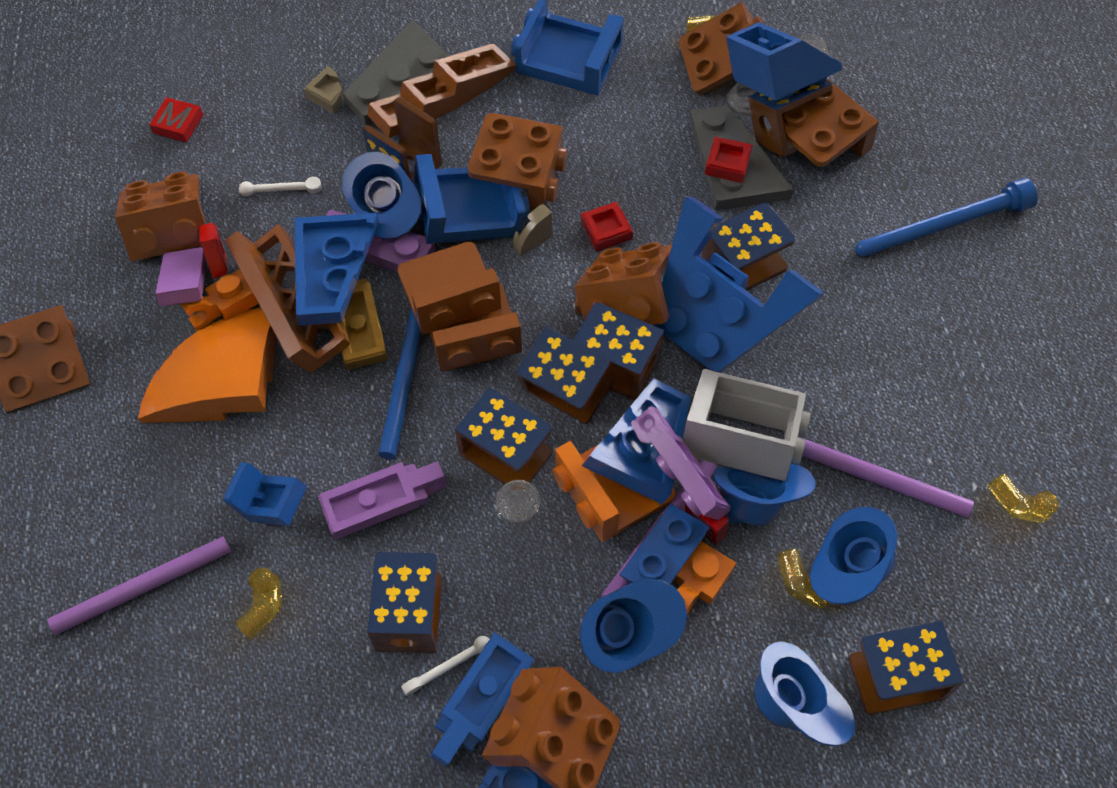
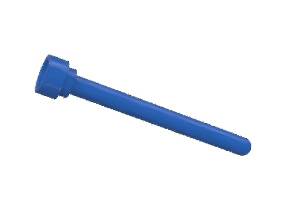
M1027 177L1009 182L1006 188L1001 190V194L859 241L855 246V251L859 256L864 257L1003 209L1022 212L1036 206L1038 201L1036 188Z

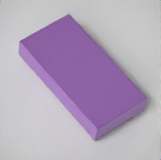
M202 247L164 253L155 292L159 306L202 300L207 260Z

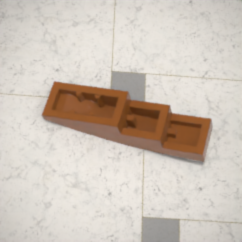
M494 43L435 60L433 73L403 81L400 94L369 103L367 116L388 138L399 135L394 107V100L401 97L432 118L437 119L484 93L515 70L516 64Z

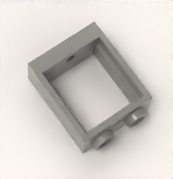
M703 369L686 421L683 441L696 459L786 481L790 465L799 466L804 451L806 439L802 438H805L811 413L803 411L806 393ZM710 413L785 432L783 439L708 420Z

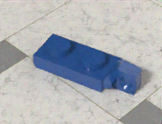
M494 632L439 714L440 719L434 727L444 733L429 757L446 768L460 746L471 752L477 742L480 743L506 704L511 694V686L514 680L519 676L522 669L530 667L534 658Z

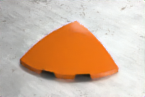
M261 307L247 310L227 320L223 318L198 330L174 349L160 369L156 371L146 389L138 415L139 422L226 421L227 413L265 412L268 382H272L276 334Z

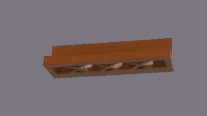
M280 224L276 225L254 243L239 231H236L225 240L288 359L312 374L351 344L340 323L298 326L296 317V282L293 290L281 287L286 271H295V245L287 231ZM280 241L282 248L278 261H267L264 253ZM318 329H330L334 339L317 351L314 343Z

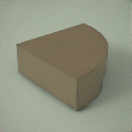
M329 66L303 89L307 99L332 114L337 112L342 103L343 92L336 72Z
M544 204L538 206L527 216L531 221L524 228L521 235L517 231L514 235L512 248L520 256L552 237V212Z

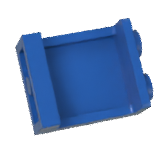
M538 0L534 9H528L524 28L521 34L517 33L514 36L511 44V55L515 56V72L598 96L623 44L624 17L609 14L602 28L551 14L548 12V0Z
M432 154L415 155L412 181L422 200L420 217L426 244L514 237L516 231L521 234L523 222L528 220L527 216L530 213L528 198L521 195L520 188L473 179L468 175L467 167L435 169Z

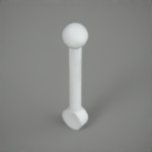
M310 177L306 182L253 185L251 182L245 181L239 186V192L246 197L251 196L254 192L307 190L311 194H316L322 189L321 181L317 177Z
M486 636L476 638L473 646L420 677L409 680L401 686L405 695L408 696L418 691L426 683L474 655L480 654L490 639Z

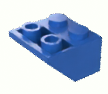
M760 22L726 37L734 80L775 101L788 99L794 95L795 91L808 85L820 84L826 81L828 76L842 70L840 61L803 40Z

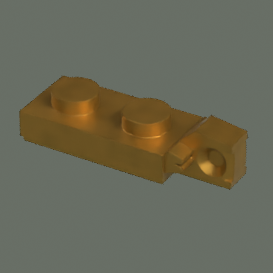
M367 278L358 280L343 321L340 323L351 342L350 345L342 350L347 370L388 360L370 283L367 281Z

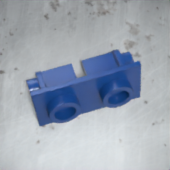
M670 504L621 571L620 576L630 583L652 578L664 580L671 584L710 527L675 505Z

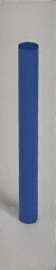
M410 308L378 453L381 458L389 460L396 458L422 336L412 308Z

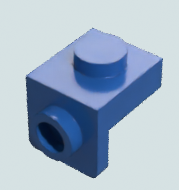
M241 462L223 497V501L249 522L289 526L307 486L298 478L264 475L252 464Z

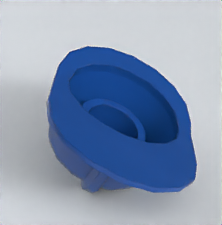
M366 152L355 157L346 167L342 177L344 196L355 214L378 213L379 224L374 234L375 236L383 239L398 238L408 233L417 224L422 212L421 197L402 167L391 156L381 152Z
M790 465L786 481L727 466H719L713 471L714 481L720 487L721 494L731 506V511L726 514L729 518V523L766 525L776 517L784 503L808 497L815 490L814 477L800 465Z
M857 507L844 512L838 517L828 530L812 565L810 581L815 593L829 603L846 605L861 601L872 594L879 584L890 576L895 567L898 533L894 521L884 511L873 507Z
M652 578L635 581L611 592L591 605L582 619L580 630L582 650L590 663L602 671L619 673L631 669L665 652L677 643L685 630L687 619L685 601L675 587L664 580Z
M782 641L771 643L761 654L759 661L760 674L755 679V700L760 711L775 725L800 731L807 738L821 745L836 747L846 744L854 735L855 719L850 706L843 696L821 673L806 652L794 644Z

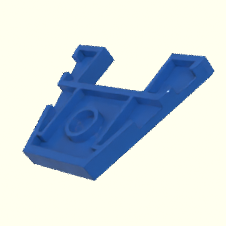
M686 197L662 281L669 318L665 323L653 324V326L664 330V335L706 368L721 373L759 345L763 339L794 319L798 313L821 299L824 292L796 271L789 270L768 301L763 304L700 256L703 248L723 218L695 197Z

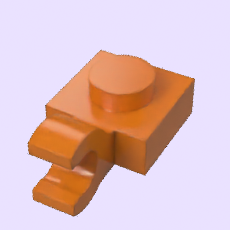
M238 269L206 287L204 290L207 296L202 297V300L182 303L180 305L188 316L192 315L188 320L198 331L209 326L212 321L220 316L227 320L259 303L242 271Z
M702 541L673 580V582L680 586L677 590L685 601L687 615L698 598L710 605L712 604L736 565L735 561Z

